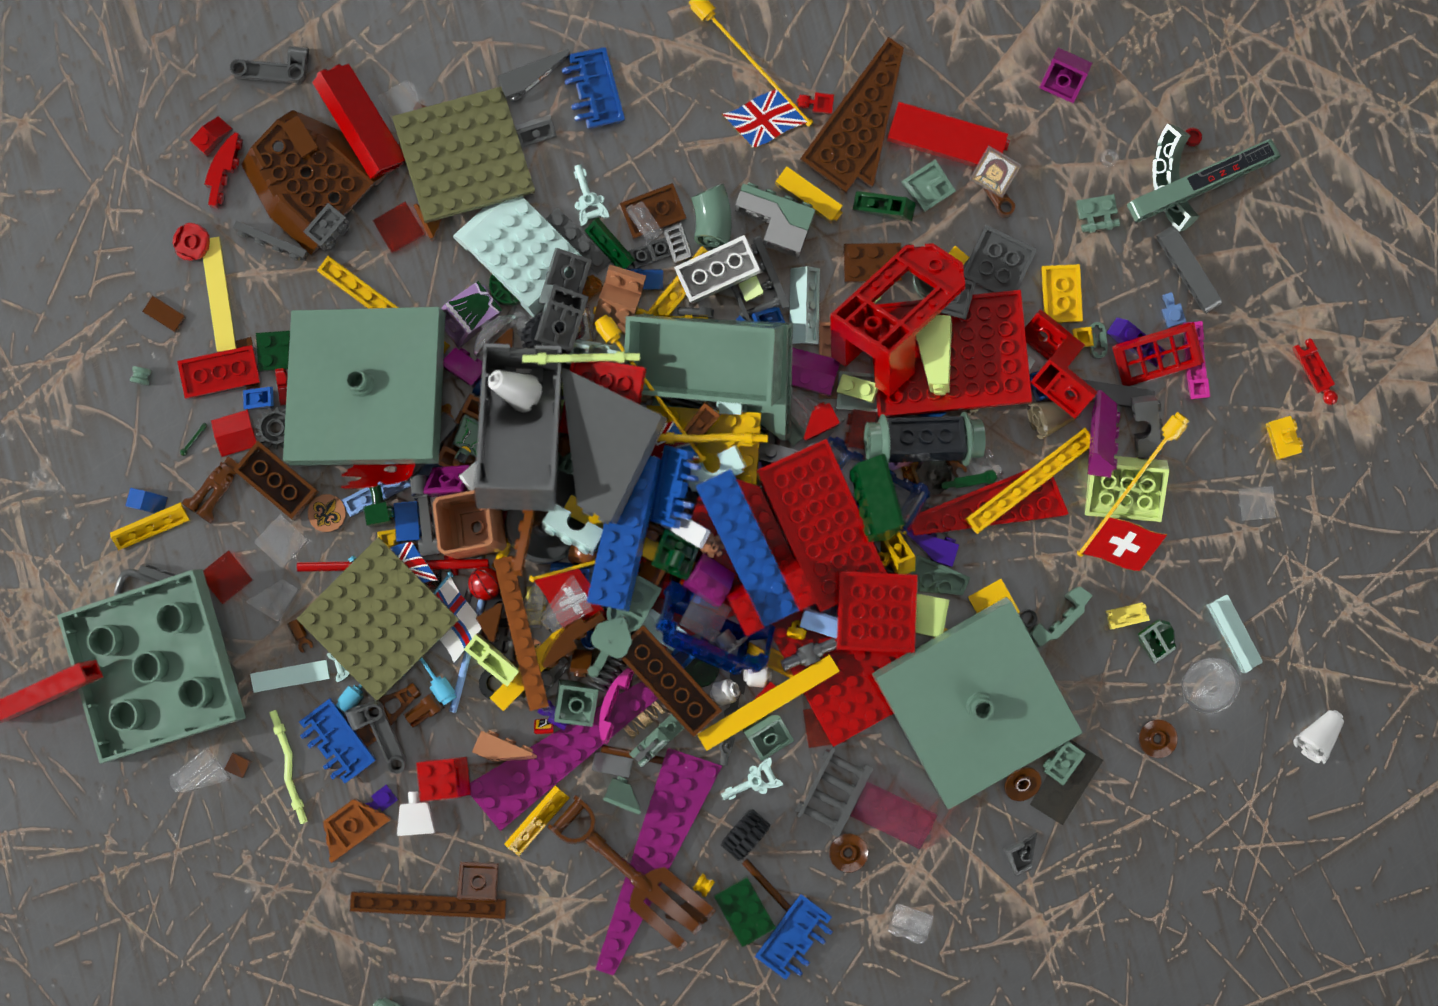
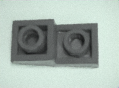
M666 237L628 251L635 259L632 264L634 269L672 256Z

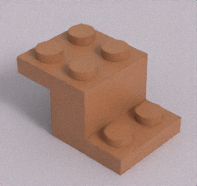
M609 265L605 283L598 299L593 325L596 326L594 323L607 314L622 331L621 334L625 335L626 316L636 314L646 275Z

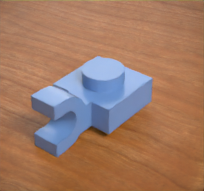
M1173 293L1162 295L1166 308L1161 311L1167 328L1187 322L1181 303L1175 305Z

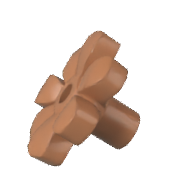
M710 533L701 551L704 554L707 553L709 558H713L714 554L717 556L722 555L720 549L725 547L720 542L721 539L718 534L714 538L713 534Z

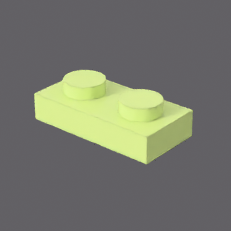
M842 374L836 392L874 403L878 389L875 387L874 382Z

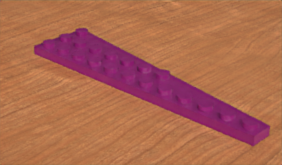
M642 681L617 696L608 721L614 726L611 738L658 699ZM602 705L595 709L593 727L568 724L564 731L560 729L529 747L533 749L532 753L537 756L536 759L506 761L470 782L472 798L500 831L604 744L599 730Z
M667 748L630 864L636 870L643 874L661 867H666L669 870L722 765ZM625 877L595 970L613 976L643 920L630 909V898L635 886L631 884L627 877ZM649 899L644 901L648 906L652 903Z

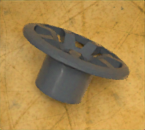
M729 628L713 639L721 650V653L714 661H719L733 652L749 636H744L738 640Z

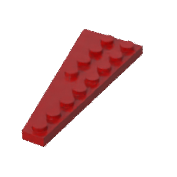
M1030 469L906 518L913 536L971 529V526L965 519ZM1054 476L989 526L1068 515V510Z

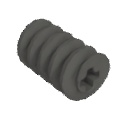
M608 656L599 675L591 677L594 683H588L607 693L609 690L607 686H611L613 683L611 679L615 680L617 678L615 673H622L623 671L620 669V666L626 667L627 665L621 658Z

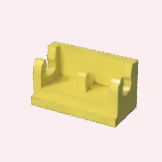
M1142 602L1105 611L1109 630L1150 621L1149 615L1146 613V605Z

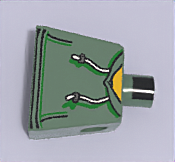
M466 414L461 418L453 441V445L460 448L454 458L462 463H465L469 454L475 458L477 457L479 422Z

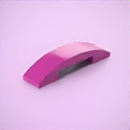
M1197 321L1194 324L1204 363L1186 369L1190 399L1210 397L1203 344V321ZM1183 332V345L1188 344L1186 333ZM1189 348L1184 349L1185 361L1192 359Z
M630 668L625 669L614 680L606 693L601 707L599 719L600 737L602 742L607 745L614 729L613 724L608 721L620 688L628 691L634 675Z

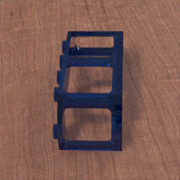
M671 581L663 592L665 596L663 611L655 625L656 629L663 634L662 640L664 644L732 674H741V670L752 669L753 673L760 672L768 663L776 626L769 624L763 629L748 635V639L738 647L737 655L728 653V651L708 643L711 629L722 633L729 628L735 638L739 640L746 636L740 624L684 600L683 597L686 594V589L680 583ZM674 613L702 624L701 638L698 639L678 630V623L673 621ZM767 639L764 654L760 653L757 656L746 655L749 641Z

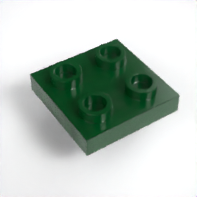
M665 529L651 565L683 580H687L699 547Z

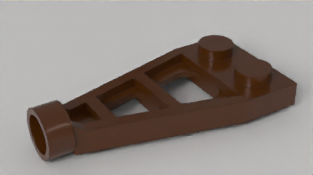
M414 682L404 689L383 696L379 700L384 706L391 726L413 700L422 695ZM407 691L410 692V694L412 695V697H409V696L407 695ZM398 698L401 702V707L391 714L386 708L385 703ZM376 707L369 708L370 711L377 709ZM370 724L355 730L367 748L377 741Z

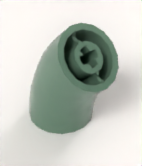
M724 184L717 185L692 196L691 200L696 216L694 235L696 243L709 249H715L730 242L732 229L731 209Z

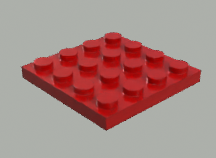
M607 361L571 362V372L640 405L647 368ZM564 400L560 432L569 434Z
M840 571L836 650L915 653L917 575Z

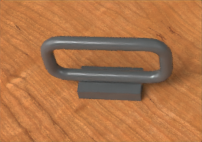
M146 563L140 566L139 571L126 569L118 577L114 588V596L122 594L125 580L129 576L152 584L176 574Z

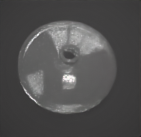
M515 314L499 316L492 321L486 320L480 326L482 330L475 341L474 355L476 357L482 356L483 343L493 344L508 329H512L519 318Z
M1206 658L1196 662L1188 669L1182 682V692L1187 703L1196 711L1206 714L1218 713L1228 708L1235 701L1240 690V679L1237 671L1230 663L1220 658ZM1217 688L1216 692H1211V690Z

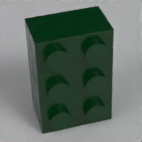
M747 876L713 895L742 947L776 929Z

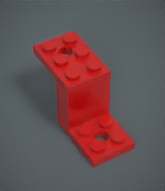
M1040 309L1025 327L1026 343L1045 357L1047 362L1030 383L1075 419L1098 393L1068 368L1085 344ZM1040 331L1045 332L1048 338L1043 337ZM1067 390L1074 392L1075 397L1069 395Z

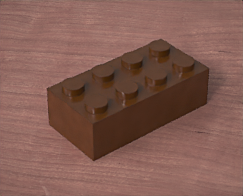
M260 441L254 444L233 469L240 477L294 521L319 493L315 487Z

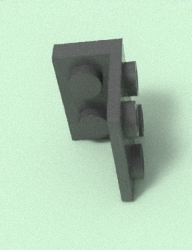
M328 203L303 232L317 243L322 250H331L336 245V239L339 235L343 236L348 231L350 222Z

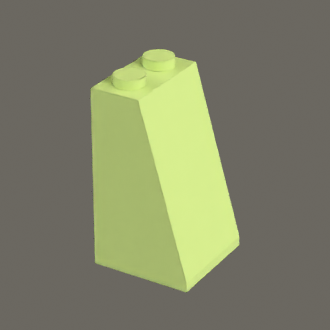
M937 315L915 336L930 392H934L935 395H945V392L950 393L952 322L949 315Z
M917 594L915 634L937 637L944 632L949 605L948 599Z

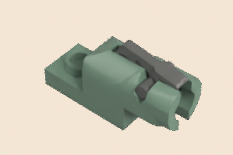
M671 714L629 753L630 756L635 758L641 767L645 766L684 729V726Z

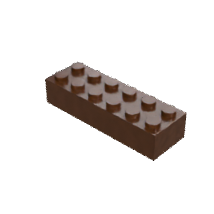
M643 625L631 636L632 644L626 655L621 659L686 730L695 737L722 712V709Z

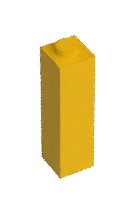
M787 166L775 181L776 186L800 203L806 202L811 204L812 208L815 209V213L830 224L833 220L837 222L843 214L841 211L843 205Z

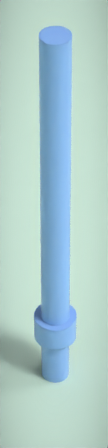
M479 599L475 610L478 616L483 613L486 602ZM466 651L464 652L454 694L457 697L451 701L449 712L457 713L471 655Z

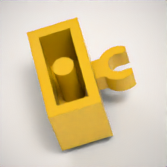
M1288 416L1266 423L1276 460L1302 453L1303 443L1301 438L1297 437L1296 430H1298L1295 419Z
M899 531L890 540L881 541V552L878 554L880 559L883 560L884 568L889 563L896 574H908L915 571L916 556Z

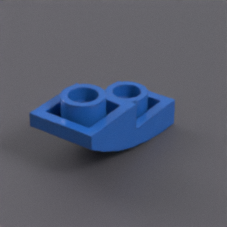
M626 269L646 275L643 289H663L664 270Z

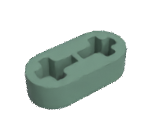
M1095 322L1089 327H1092V330H1094L1095 326H1097L1102 332L1098 335L1099 339H1096V334L1093 333L1094 346H1090L1089 350L1092 357L1101 359L1108 352L1106 328L1102 323ZM1097 342H1099L1100 348L1104 349L1101 355H1098V352H1094V349L1097 348Z

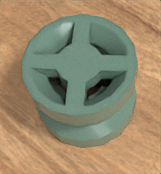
M133 366V376L130 377V382L149 385L148 376L152 370Z

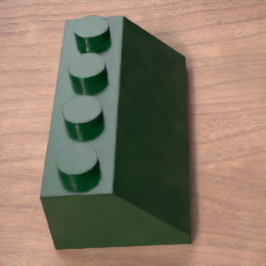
M881 454L857 463L849 471V478L853 483L854 496L858 501L859 515L863 520L864 533L868 538V542L890 540L905 526L886 455Z

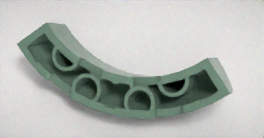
M1172 124L1166 125L1157 143L1156 157L1153 159V183L1155 190L1180 179L1181 155L1191 135ZM1188 201L1165 210L1166 217L1179 231L1189 228L1199 217Z

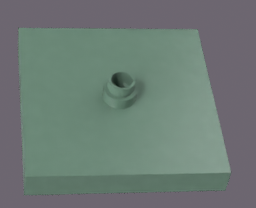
M440 307L292 310L283 461L291 466L439 463L446 312Z
M203 569L190 570L57 615L71 666L81 662L97 660L103 678L78 689L100 764L246 718Z
M1007 597L917 647L915 653H907L872 673L948 810L1082 733L1012 601Z

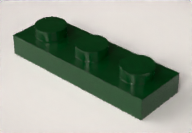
M599 217L594 219L584 230L615 266L628 269L634 263L635 259Z

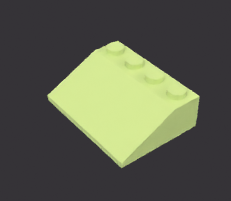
M1114 456V459H1117V468L1112 471L1111 478L1088 475L1085 515L1106 517L1148 459ZM1153 459L1110 517L1162 522L1169 475L1167 460Z

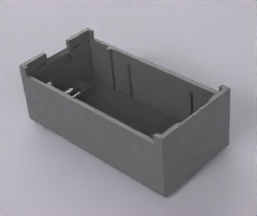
M483 343V368L476 474L474 480L477 508L555 511L562 398L561 370L563 362H546V364L523 363L522 355H538V353L559 355L562 354V346L535 345V348H510V344ZM516 369H532L531 373L521 374H529L538 378L537 380L542 386L538 403L536 405L533 404L528 412L523 413L515 410L489 387V376L494 371L516 373Z

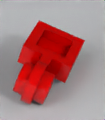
M815 92L814 100L810 99L811 96L799 95V98H797L798 107L809 108L810 105H813L814 113L832 114L833 94Z

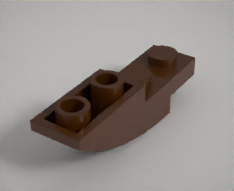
M598 611L584 621L578 615L563 627L548 646L541 661L543 667L552 668L559 663L558 660L563 656L565 658L571 656L575 652L574 649L577 648L574 640H581L587 635V631L592 628L595 630L599 623L606 620L602 613Z

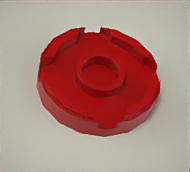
M186 223L176 230L172 243L176 254L180 258L196 261L206 255L209 250L210 238L206 229L200 224Z

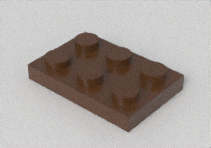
M673 183L620 203L633 240L687 219Z
M901 243L844 244V283L866 282L901 250Z

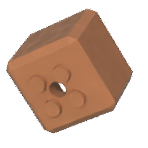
M474 490L436 497L433 501L438 551L455 559H463L501 552L506 548L507 542L502 509L477 508ZM480 522L481 530L474 532V524Z

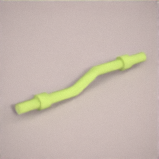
M624 351L603 354L546 355V353H538V355H522L523 363L546 364V362L616 361V363H624V361H640V353H624Z
M277 710L269 712L274 725V733L278 735L285 754L284 781L292 799V808L296 810L300 824L308 822L303 809V801L299 798L292 780L293 753L285 735V726L281 724Z

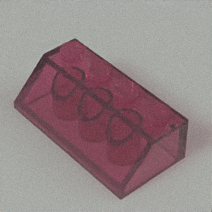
M869 782L866 783L850 814L851 817L918 849L923 845L937 817L936 814Z

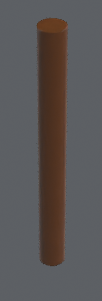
M602 745V753L632 758L629 754L631 750ZM655 755L649 762L662 765L665 757Z
M748 859L742 862V865L788 912L791 905Z

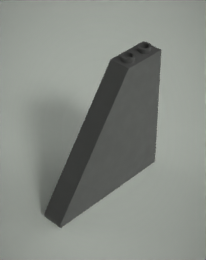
M562 368L561 375L577 505L582 507V512L589 516H593V514L600 516L598 520L607 525L610 522L617 524L668 418Z

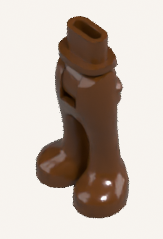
M228 456L223 463L220 462V466L210 473L195 495L185 498L182 504L211 524L214 520L212 511L219 499L230 487L234 475H237L233 469L238 463ZM211 489H214L213 493L208 498V500L198 510L205 496L209 493Z

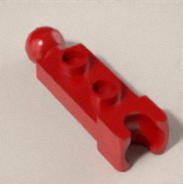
M1309 338L1305 341L1306 351L1302 350L1299 345L1292 347L1295 356L1300 361L1316 393L1318 394L1323 391V401L1328 405H1334L1338 400V395L1329 387L1335 385L1321 359L1313 340Z

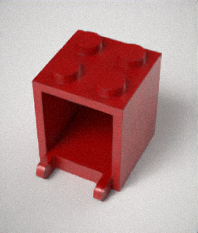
M467 757L416 762L420 801L471 795Z

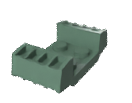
M1080 586L1069 591L1065 597L1072 603L1074 608H1068L1062 614L1064 618L1061 621H1055L1048 628L1050 632L1040 623L1035 624L1029 631V635L1036 648L1043 646L1049 640L1059 638L1084 613V606L1093 595Z

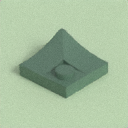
M936 159L901 181L923 213L956 192Z

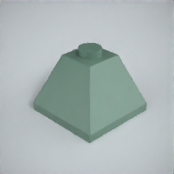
M559 679L554 722L593 727L599 689L578 681Z
M766 715L743 729L761 761L794 742L779 715Z
M617 776V779L612 778L603 801L639 815L641 807L632 786L627 783L628 779Z

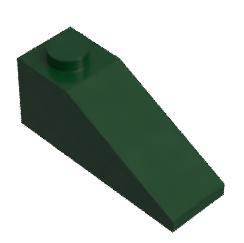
M856 191L852 210L896 220L912 221L916 203L907 197Z

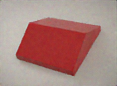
M248 410L211 420L214 437L221 457L251 449L257 442Z

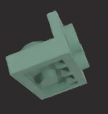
M1069 741L1055 748L1054 751L1056 753L1052 758L1048 757L1043 764V772L1061 785L1066 783L1086 755Z

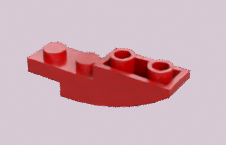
M234 132L224 142L209 167L204 185L207 188H211L208 205L211 208L219 209V204L222 205L224 193H222V190L228 181L226 172L234 174V169L238 168V150H241L243 146V139H241L239 133Z

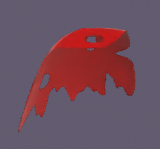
M415 464L353 465L342 476L361 478L356 481L348 482L349 485L341 486V488L376 487L378 482L387 485L397 484L412 476ZM388 466L397 467L396 472H387L384 469Z

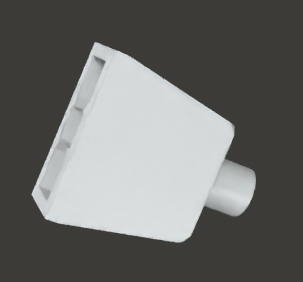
M419 791L408 792L409 803L400 804L397 836L436 833L429 802L420 803Z

